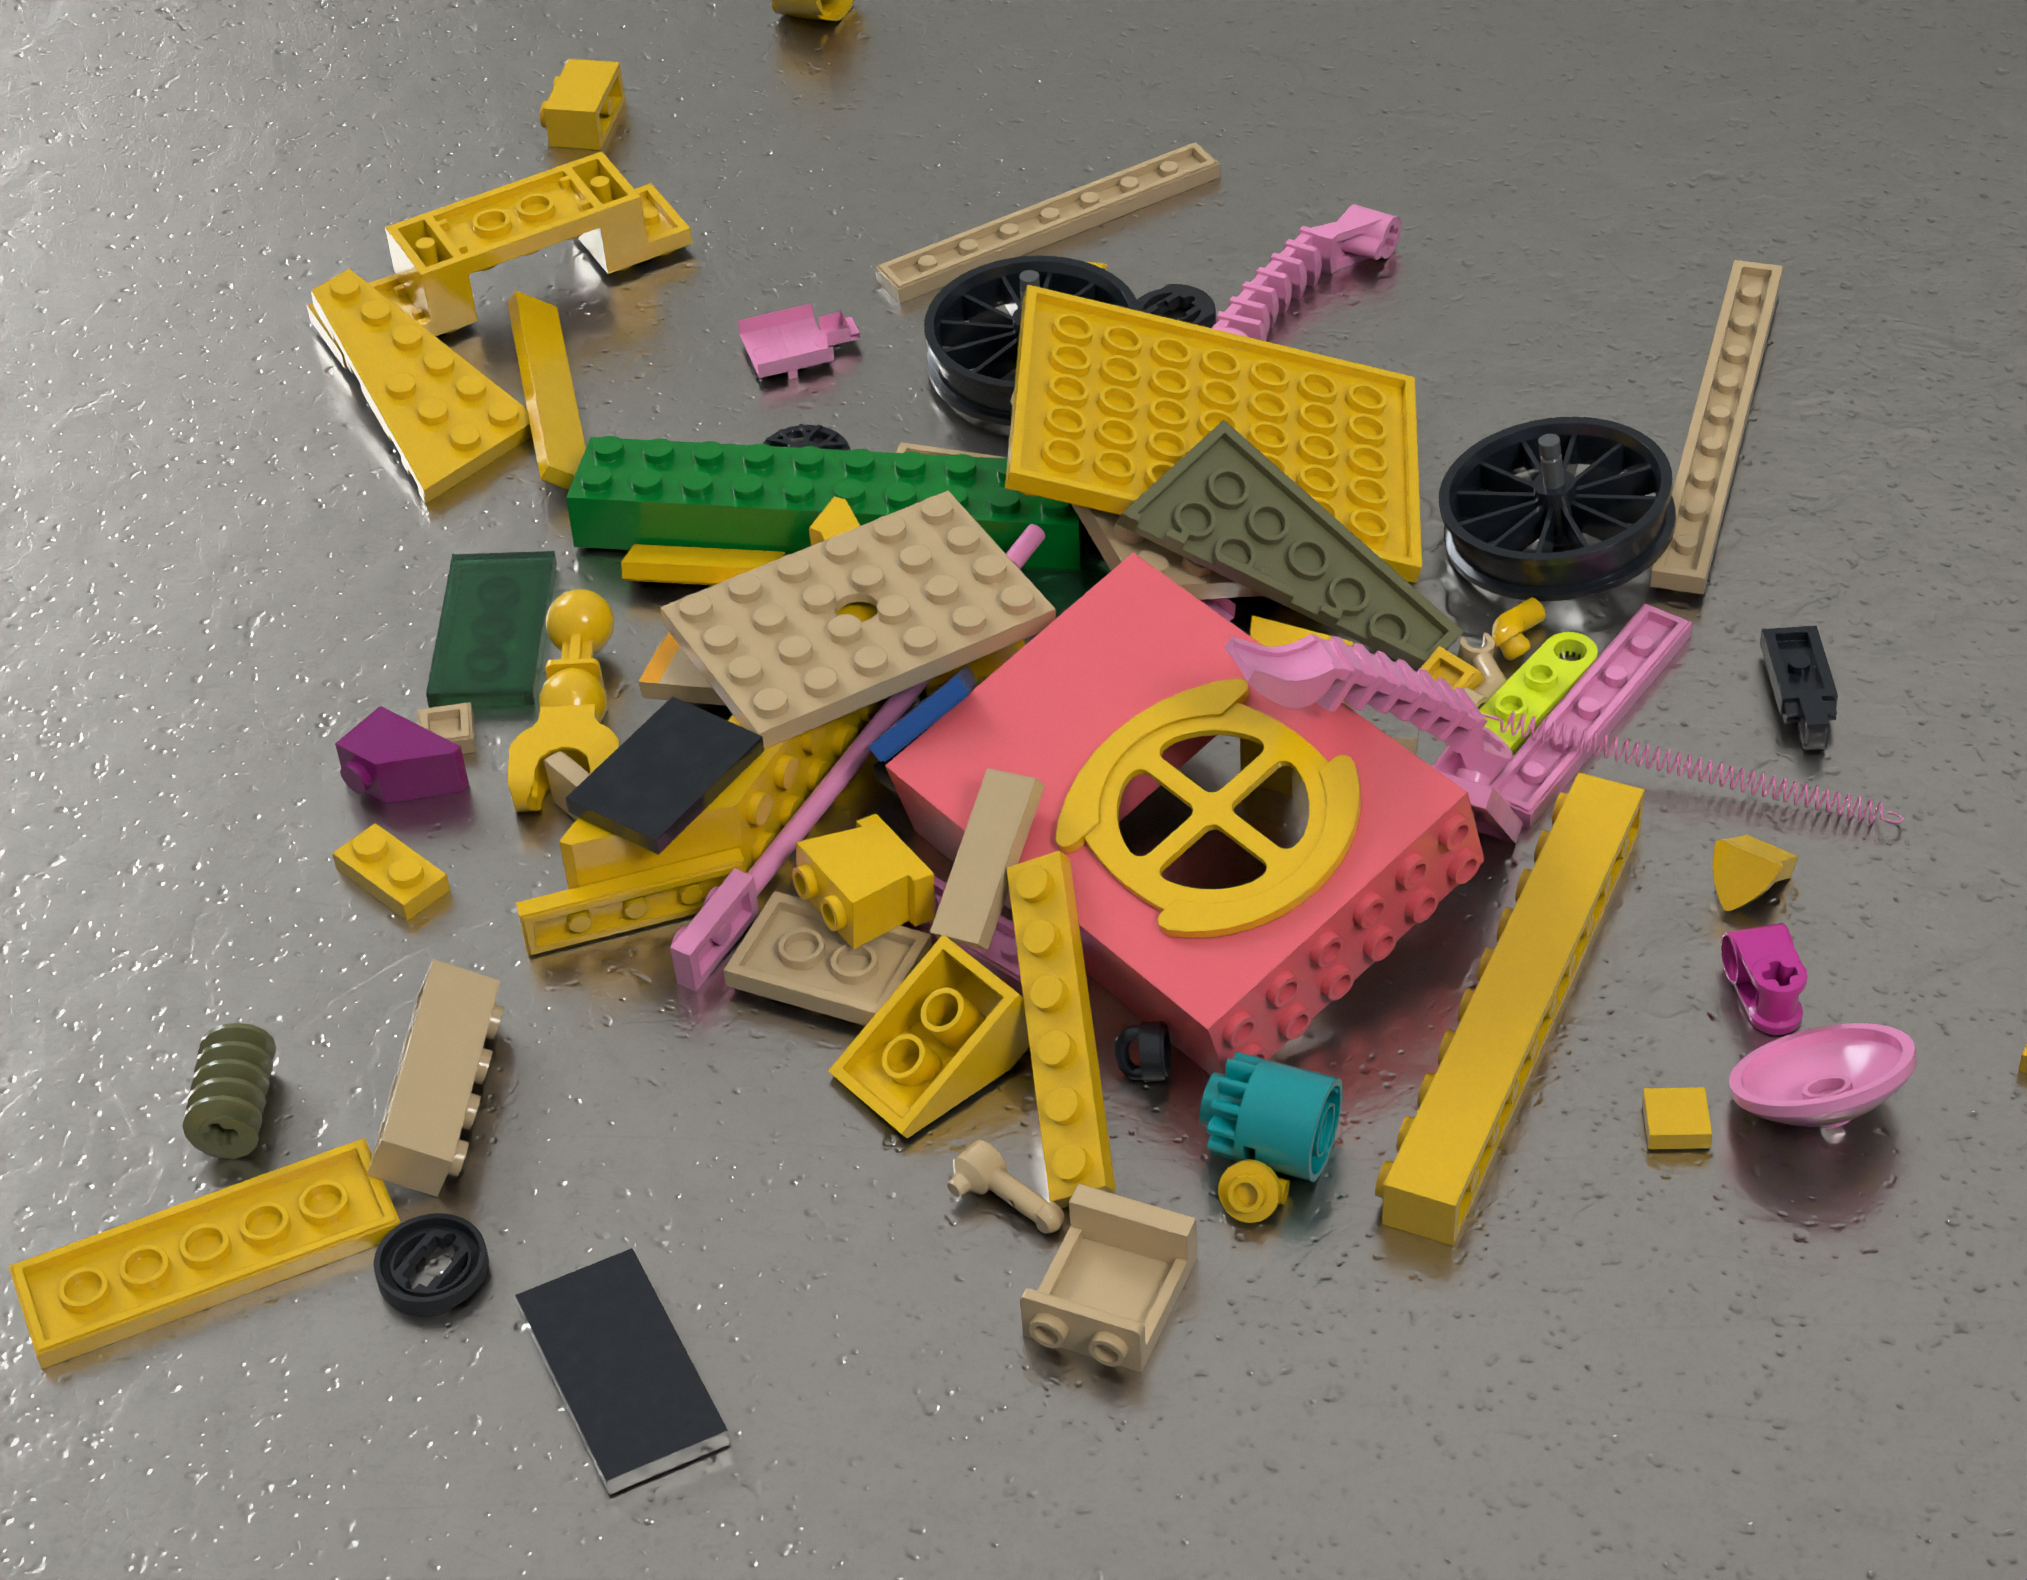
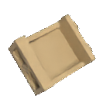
M1078 1184L1069 1201L1071 1226L1038 1290L1026 1288L1020 1298L1023 1336L1034 1339L1045 1347H1060L1092 1357L1106 1366H1121L1142 1373L1198 1258L1196 1218Z

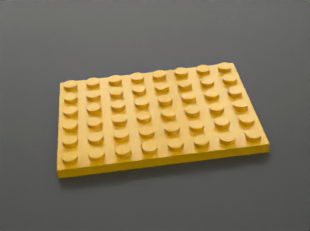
M1027 285L1022 303L1005 480L1006 489L1019 491L1028 496H1041L1071 503L1080 508H1093L1121 515L1220 422L1225 420L1408 582L1416 583L1422 569L1415 377Z

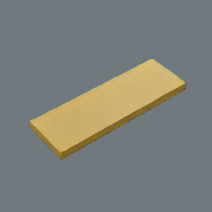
M359 1139L9 1265L10 1274L41 1369L378 1246L384 1237L401 1223L383 1180L367 1175L372 1153L366 1139Z

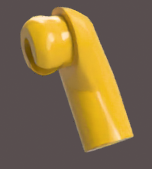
M1531 597L1501 614L1493 624L1492 639L1495 642V648L1500 647L1504 658L1512 661L1530 650V642L1523 633L1545 620V610L1536 598Z

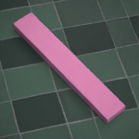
M1644 603L1547 716L1544 741L1553 721H1556L1555 742L1563 724L1566 723L1565 745L1573 727L1576 726L1575 748L1584 729H1587L1586 750L1595 731L1598 732L1597 749L1601 745L1604 735H1609L1689 640L1692 634L1693 622ZM1539 727L1535 730L1534 737L1536 736ZM1541 730L1535 741L1532 740L1531 736L1490 783V786L1501 791L1500 796L1511 803L1510 808L1523 822L1522 826L1530 829L1594 753V741L1589 752L1585 754L1583 751V740L1578 750L1574 751L1572 737L1570 744L1564 749L1562 745L1563 734L1558 744L1553 746L1552 733L1548 741L1543 743Z

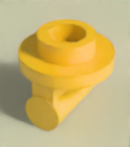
M1238 1161L1228 1166L1227 1170L1223 1173L1218 1186L1219 1199L1225 1211L1233 1218L1246 1223L1260 1222L1269 1217L1279 1204H1285L1290 1181L1278 1178L1269 1166L1260 1161Z

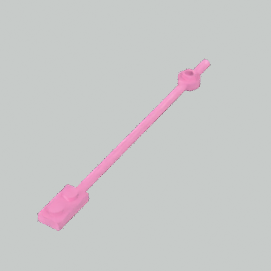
M1029 525L1007 551L1006 555L1019 569L1023 567L1045 539L1044 531L1037 525ZM932 679L890 696L750 870L745 873L734 868L720 886H715L711 889L702 909L688 926L684 925L676 932L672 940L670 954L673 960L677 984L697 991L759 915L757 896L796 849V842L802 841L871 756L873 752L868 746L904 715Z

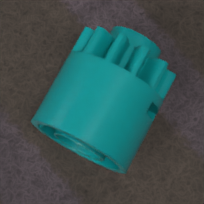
M1236 1051L1233 1059L1228 1058L1225 1074L1214 1072L1210 1076L1203 1093L1199 1121L1202 1126L1207 1127L1206 1133L1211 1134L1207 1143V1150H1211L1213 1155L1235 1161L1257 1160L1269 1166L1274 1172L1314 1182L1321 1175L1335 1140L1342 1108L1343 1084L1340 1078Z

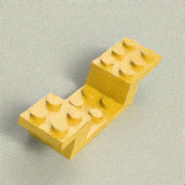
M601 151L385 227L395 274L368 284L436 337L444 333L455 332L463 326L478 321L469 274L490 270L497 264L520 256L531 255L542 248L576 238L583 243L606 273L610 274L615 271L629 269L637 263L660 255H668L676 249L693 244L691 228L652 183L634 189ZM313 303L308 304L307 309L310 321L344 369H347L345 355L339 344L333 341Z

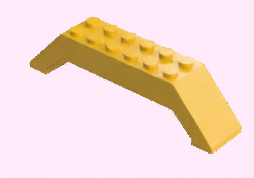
M834 496L809 527L811 546L860 526L845 499ZM853 602L843 606L836 615L849 614L856 616L860 622H864L877 614V608L870 603ZM887 698L764 749V752L659 855L578 817L559 841L568 889L740 847L747 873L870 722ZM734 715L728 720L743 727Z

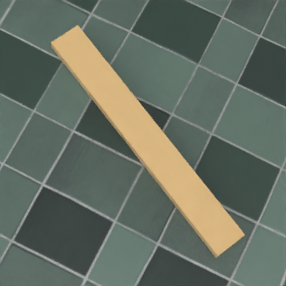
M1196 142L880 264L875 267L876 281L899 304L946 286L960 275L984 264L1020 257L1221 177L1220 163Z

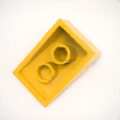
M943 934L836 1060L828 1072L904 1137L909 1138L1009 1071L1026 1052L1030 1045L1024 999L1019 993Z

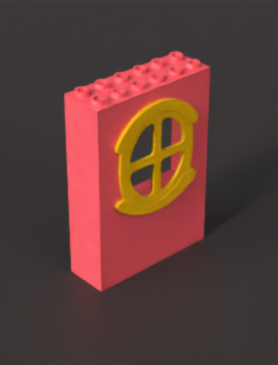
M1133 552L971 691L969 696L942 716L893 758L885 767L914 830L953 863L987 768L1033 777L1042 782L1045 787L1018 864L1059 850L1070 858L1086 973L1145 1022L1163 1021L1168 1026L1171 1043L1210 1076L1214 1072L1225 1074L1228 1058L1233 1059L1236 1051L1269 1060L1289 1040L1300 1037L1318 1013L1330 1002L1342 998L1350 990L1354 980L1375 961H1381L1386 958L1395 947L1396 942L1416 923L1427 920L1436 910L1438 903L1459 884L1468 882L1476 874L1480 864L1485 860L1468 792L1342 702L1335 712L1325 710L1316 702L1306 707L1295 709L1274 703L1259 694L1246 681L1243 676L1244 674L1224 647L1231 636L1258 645L1262 644ZM1217 735L1247 739L1264 747L1262 753L1217 792L1205 791L1178 770ZM1283 766H1289L1296 770L1306 787L1309 799V818L1304 836L1294 847L1288 849L1278 847L1233 812L1234 808L1278 768ZM1161 785L1193 810L1192 815L1145 856H1136L1129 851L1124 843L1119 822ZM1210 830L1223 832L1267 867L1265 873L1253 882L1225 889L1190 888L1172 883L1162 877L1163 871ZM1008 891L1004 905L1012 911L1010 892Z

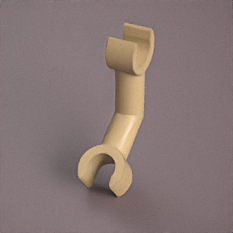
M1485 632L1482 648L1471 647L1464 636H1461L1457 656L1478 669L1484 678V681L1474 690L1468 687L1464 688L1478 709L1506 682V678L1493 658L1495 642L1492 636Z

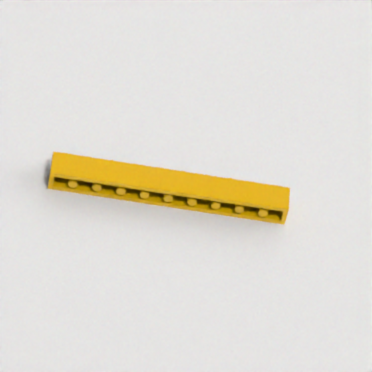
M1578 772L1569 793L1560 792L1552 815L1553 827L1551 831L1542 830L1537 840L1534 852L1535 865L1532 870L1524 868L1520 875L1515 895L1517 903L1514 909L1508 907L1504 909L1497 929L1498 943L1495 949L1487 947L1482 955L1477 975L1479 983L1475 990L1467 988L1462 997L1458 1012L1459 1025L1456 1032L1447 1030L1442 1039L1438 1053V1070L1436 1074L1427 1072L1422 1081L1417 1100L1419 1110L1415 1118L1405 1117L1397 1138L1396 1150L1398 1154L1394 1162L1386 1160L1380 1169L1375 1187V1196L1383 1198L1382 1225L1454 1246L1641 831L1645 789Z

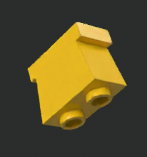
M877 814L857 820L856 828L796 842L797 867L792 870V879L798 895L803 900H809L822 914L827 927L831 931H837L853 949L864 945L907 921H910L916 927L934 920V873Z

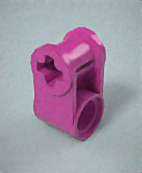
M1783 923L1724 932L1721 938L1723 967L1729 982L1734 985L1751 1024L1761 1032L1771 1035H1785L1795 1031L1800 1026L1803 1018L1799 994L1805 989L1808 975L1794 948L1787 926Z

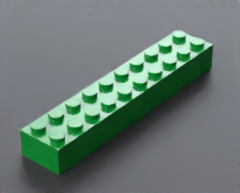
M616 436L590 437L566 496L574 547L630 550L634 544L781 551L785 552L786 556L811 546L809 527L834 496L847 501L858 523L862 526L882 516L889 515L946 491H949L1005 554L1029 525H1037L1044 531L1045 539L1020 569L1022 572L1081 576L1089 538L1088 531L1071 503L1041 496H1028L1019 491L1006 489L1005 480L1008 457L986 458L972 457L966 454L953 456L929 455L913 451L904 453L871 452L866 449L833 450L820 449L814 446L795 448L775 447L766 444L737 445L720 444L715 441H704L701 443L680 442L662 438L641 440L622 439Z

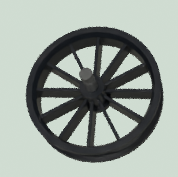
M1022 256L998 260L974 268L955 278L942 288L927 309L924 319V336L928 347L927 369L930 381L937 393L960 412L985 422L1011 426L1013 405L1010 400L1014 391L1015 378L1014 381L1002 380L1001 378L1013 369L1016 370L1022 303L1027 285L1140 311L1138 301L1130 288L1121 279L1103 268L1066 257ZM1005 305L1010 315L995 307Z
M1555 417L1529 421L1503 429L1467 449L1450 466L1441 482L1439 508L1445 525L1444 542L1447 555L1455 569L1472 584L1491 593L1513 599L1527 600L1533 597L1538 601H1563L1583 598L1616 588L1650 568L1662 556L1672 541L1676 528V508L1672 497L1673 478L1670 462L1663 450L1651 438L1629 426L1604 419ZM1578 464L1590 465L1575 477ZM1527 471L1533 483L1516 476V474ZM1652 493L1655 494V496H1645ZM1583 533L1602 542L1589 546ZM1539 539L1535 553L1522 552ZM1571 544L1572 548L1574 549L1563 552H1552L1553 546H1564Z

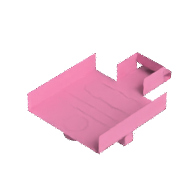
M812 303L738 320V327L741 339L759 378L786 372L788 379L798 377L797 369L820 366L825 362L834 361L833 347L828 348V346L860 339V332L853 318H845L842 311L818 316L819 329L813 317Z

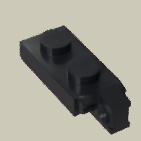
M1817 626L1761 629L1760 646L1780 715H1783L1785 723H1798L1799 738L1804 750L1827 748L1826 733L1830 725L1829 721L1836 720L1838 693Z

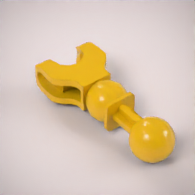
M586 589L567 591L553 601L547 612L546 630L554 646L562 651L561 659L546 662L545 672L547 680L539 694L540 714L538 721L532 727L520 733L510 744L508 787L514 812L541 810L545 795L550 790L544 759L561 751L591 774L620 746L619 739L614 732L600 724L607 711L608 699L600 663L597 659L593 658V654L602 650L611 639L614 630V616L607 601L593 591Z

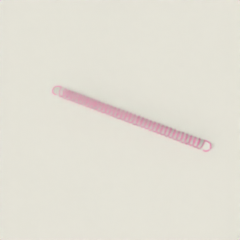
M1514 711L1511 712L1504 730L1503 719L1482 714L1484 717L1500 720V730L1502 733L1506 732L1511 722L1512 736L1518 732L1521 725L1522 738H1525L1531 729V738L1535 741L1542 730V742L1546 743L1552 733V744L1556 746L1563 734L1562 745L1564 749L1568 747L1573 737V750H1578L1583 740V751L1586 754L1589 752L1594 741V755L1597 756L1604 745L1605 759L1611 755L1615 746V761L1621 758L1625 749V763L1628 764L1636 750L1635 764L1637 767L1642 763L1646 754V768L1649 769L1657 755L1656 769L1658 772L1663 768L1667 759V773L1671 774L1678 760V777L1682 776L1688 764V778L1692 779L1699 765V782L1704 780L1709 769V784H1713L1720 770L1719 785L1723 787L1731 772V790L1736 787L1741 776L1740 789L1743 793L1752 777V795L1756 794L1763 779V798L1767 796L1773 783L1772 798L1776 800L1784 784V803L1788 801L1795 786V806L1798 805L1805 790V808L1809 807L1816 792V811L1820 809L1827 794V814L1831 811L1837 798V816L1841 815L1848 800V819L1852 817L1859 802V822L1863 819L1869 804V824L1873 823L1879 808L1882 821L1889 823H1901L1904 821L1901 815L1892 811L1887 812L1901 818L1900 821L1883 818L1882 801L1878 803L1872 817L1873 801L1871 798L1867 801L1862 815L1861 796L1856 799L1850 813L1851 794L1849 793L1846 795L1839 811L1840 791L1835 793L1829 807L1830 790L1827 788L1818 805V785L1813 789L1807 803L1808 783L1804 784L1797 799L1798 782L1795 780L1786 797L1787 779L1785 777L1775 795L1776 775L1772 776L1765 792L1766 774L1763 772L1754 790L1755 770H1752L1743 788L1744 767L1740 769L1733 784L1734 765H1730L1722 783L1723 762L1719 764L1712 779L1713 760H1709L1701 777L1702 757H1699L1690 776L1691 754L1688 755L1680 772L1681 752H1678L1669 771L1670 749L1667 750L1659 767L1660 747L1658 746L1648 766L1649 744L1646 745L1638 762L1639 741L1635 743L1628 759L1629 740L1626 739L1617 758L1618 736L1615 737L1607 754L1608 734H1605L1596 753L1597 731L1594 732L1586 750L1587 729H1584L1575 748L1576 726L1573 727L1565 745L1566 723L1563 724L1555 742L1556 721H1553L1544 741L1545 718L1542 720L1534 737L1535 716L1532 717L1524 734V713L1514 733Z

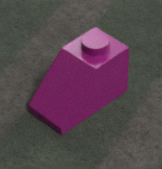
M379 706L335 743L341 765L340 774L346 785L353 791L360 794L365 793L384 804L461 793L470 786L461 746L382 706Z

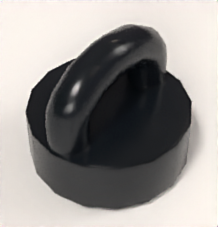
M1163 1021L1141 1022L1140 1025H1131L1123 1028L1114 1041V1058L1119 1070L1126 1077L1133 1080H1144L1145 1082L1167 1081L1170 1078L1172 1070L1171 1041L1168 1026ZM1133 1040H1139L1140 1065H1135L1129 1056V1044Z

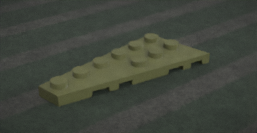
M1225 420L1220 422L1121 514L1117 525L1362 644L1384 652L1387 656L1397 661L1398 659L1404 660L1410 667L1416 670L1422 667L1438 646L1448 650L1463 633L1462 629Z

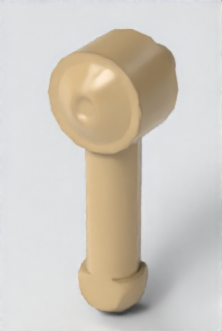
M980 1139L974 1141L953 1160L954 1176L949 1181L947 1187L954 1196L960 1197L967 1192L983 1195L988 1190H991L1033 1221L1039 1231L1053 1233L1061 1227L1065 1217L1062 1209L1055 1202L1046 1201L1009 1174L1003 1157L988 1142Z

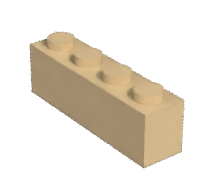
M432 959L417 996L368 1169V1176L438 1197L447 1174L458 1177L469 1146V1142L459 1139L461 1129L470 1131L481 1096L471 1093L474 1083L482 1085L493 1051L483 1048L485 1038L494 1040L504 1011L503 1006L494 1004L501 980Z

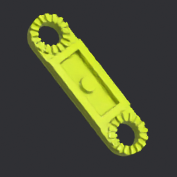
M1563 632L1551 636L1496 691L1479 711L1482 714L1503 719V730L1507 725L1511 712L1514 711L1513 733L1524 713V734L1532 717L1535 716V732L1541 725L1542 720L1547 718L1596 661L1598 649L1595 642L1589 637L1575 632ZM1566 651H1569L1570 656L1575 652V657L1580 656V660L1566 661L1559 657L1560 653L1562 656H1565ZM1485 717L1487 723L1484 727L1498 735L1508 745L1513 755L1517 753L1531 736L1530 729L1528 735L1522 738L1521 725L1518 732L1512 736L1511 722L1506 732L1502 733L1500 730V720Z

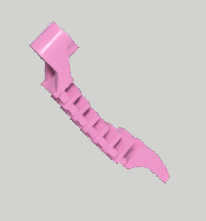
M1353 204L1337 222L1311 228L1302 226L1299 229V236L1295 240L1288 239L1281 253L1274 252L1270 257V263L1265 268L1259 267L1256 270L1255 278L1251 282L1245 281L1239 296H1232L1230 298L1229 307L1225 312L1219 311L1216 317V324L1213 325L1212 329L1266 341L1269 329L1276 322L1278 312L1285 314L1290 305L1291 298L1300 300L1306 285L1314 287L1318 283L1321 272L1332 275L1338 269L1367 259L1389 258L1400 238V218Z
M1313 634L1294 643L1275 647L1262 646L1231 636L1224 647L1244 674L1243 676L1246 681L1259 694L1274 703L1287 708L1297 709L1316 702L1330 712H1335L1342 701L1360 711L1368 703L1380 713L1387 714L1390 712L1400 720L1409 721L1420 730L1428 731L1439 740L1445 741L1447 747L1432 765L1437 771L1455 776L1457 768H1464L1486 775L1491 778L1492 782L1513 757L1508 745L1493 731L1484 727L1487 720L1463 688L1457 687L1453 690L1445 679L1438 678L1435 681L1426 670L1419 668L1416 672L1406 661L1398 659L1397 662L1391 661L1384 652L1377 651L1375 654H1372L1362 644L1355 643L1352 647L1346 645L1340 637L1332 636L1330 640H1326Z

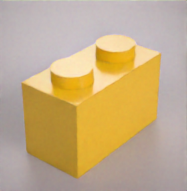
M568 59L560 76H556L554 79L553 90L548 100L543 101L540 109V123L543 128H547L550 147L602 149L625 102L620 62Z

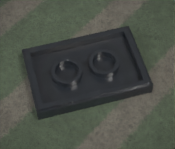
M672 696L565 798L568 812L659 855L764 752L763 737Z

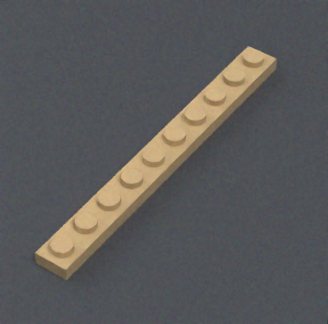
M1734 260L1672 492L1676 508L1675 533L1666 551L1653 564L1650 587L1704 595L1781 286L1783 266L1742 260Z

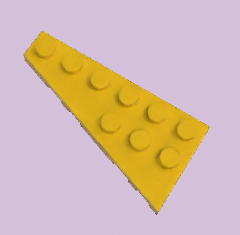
M351 269L345 270L311 290L313 305L333 341L339 344L345 355V362L349 370L357 376L361 384L362 393L389 441H393L398 449L402 464L408 475L412 474L418 485V492L425 504L532 437L527 408Z

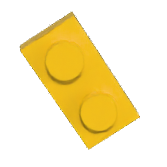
M376 823L332 853L335 867L338 871L406 921L450 891L446 873Z

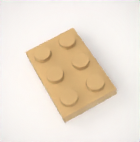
M774 891L723 970L725 984L728 987L866 1026L933 947L932 936L925 932L898 926L853 949L837 931H831L827 927L822 914L809 900Z

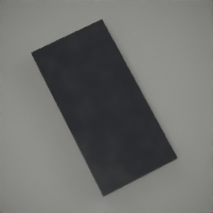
M633 1248L515 1295L518 1309L609 1495L730 1444L728 1430Z

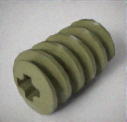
M244 1023L222 1024L209 1030L201 1039L194 1069L195 1074L190 1087L191 1092L182 1127L188 1141L207 1155L221 1159H237L248 1155L257 1146L259 1140L258 1132L263 1120L261 1114L266 1105L265 1096L270 1084L268 1078L272 1072V1060L276 1052L274 1038L265 1030Z

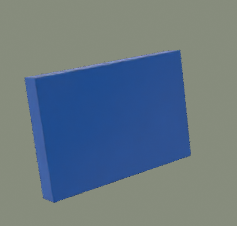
M966 665L879 735L868 746L880 762H886L969 696L971 691L978 685V678Z

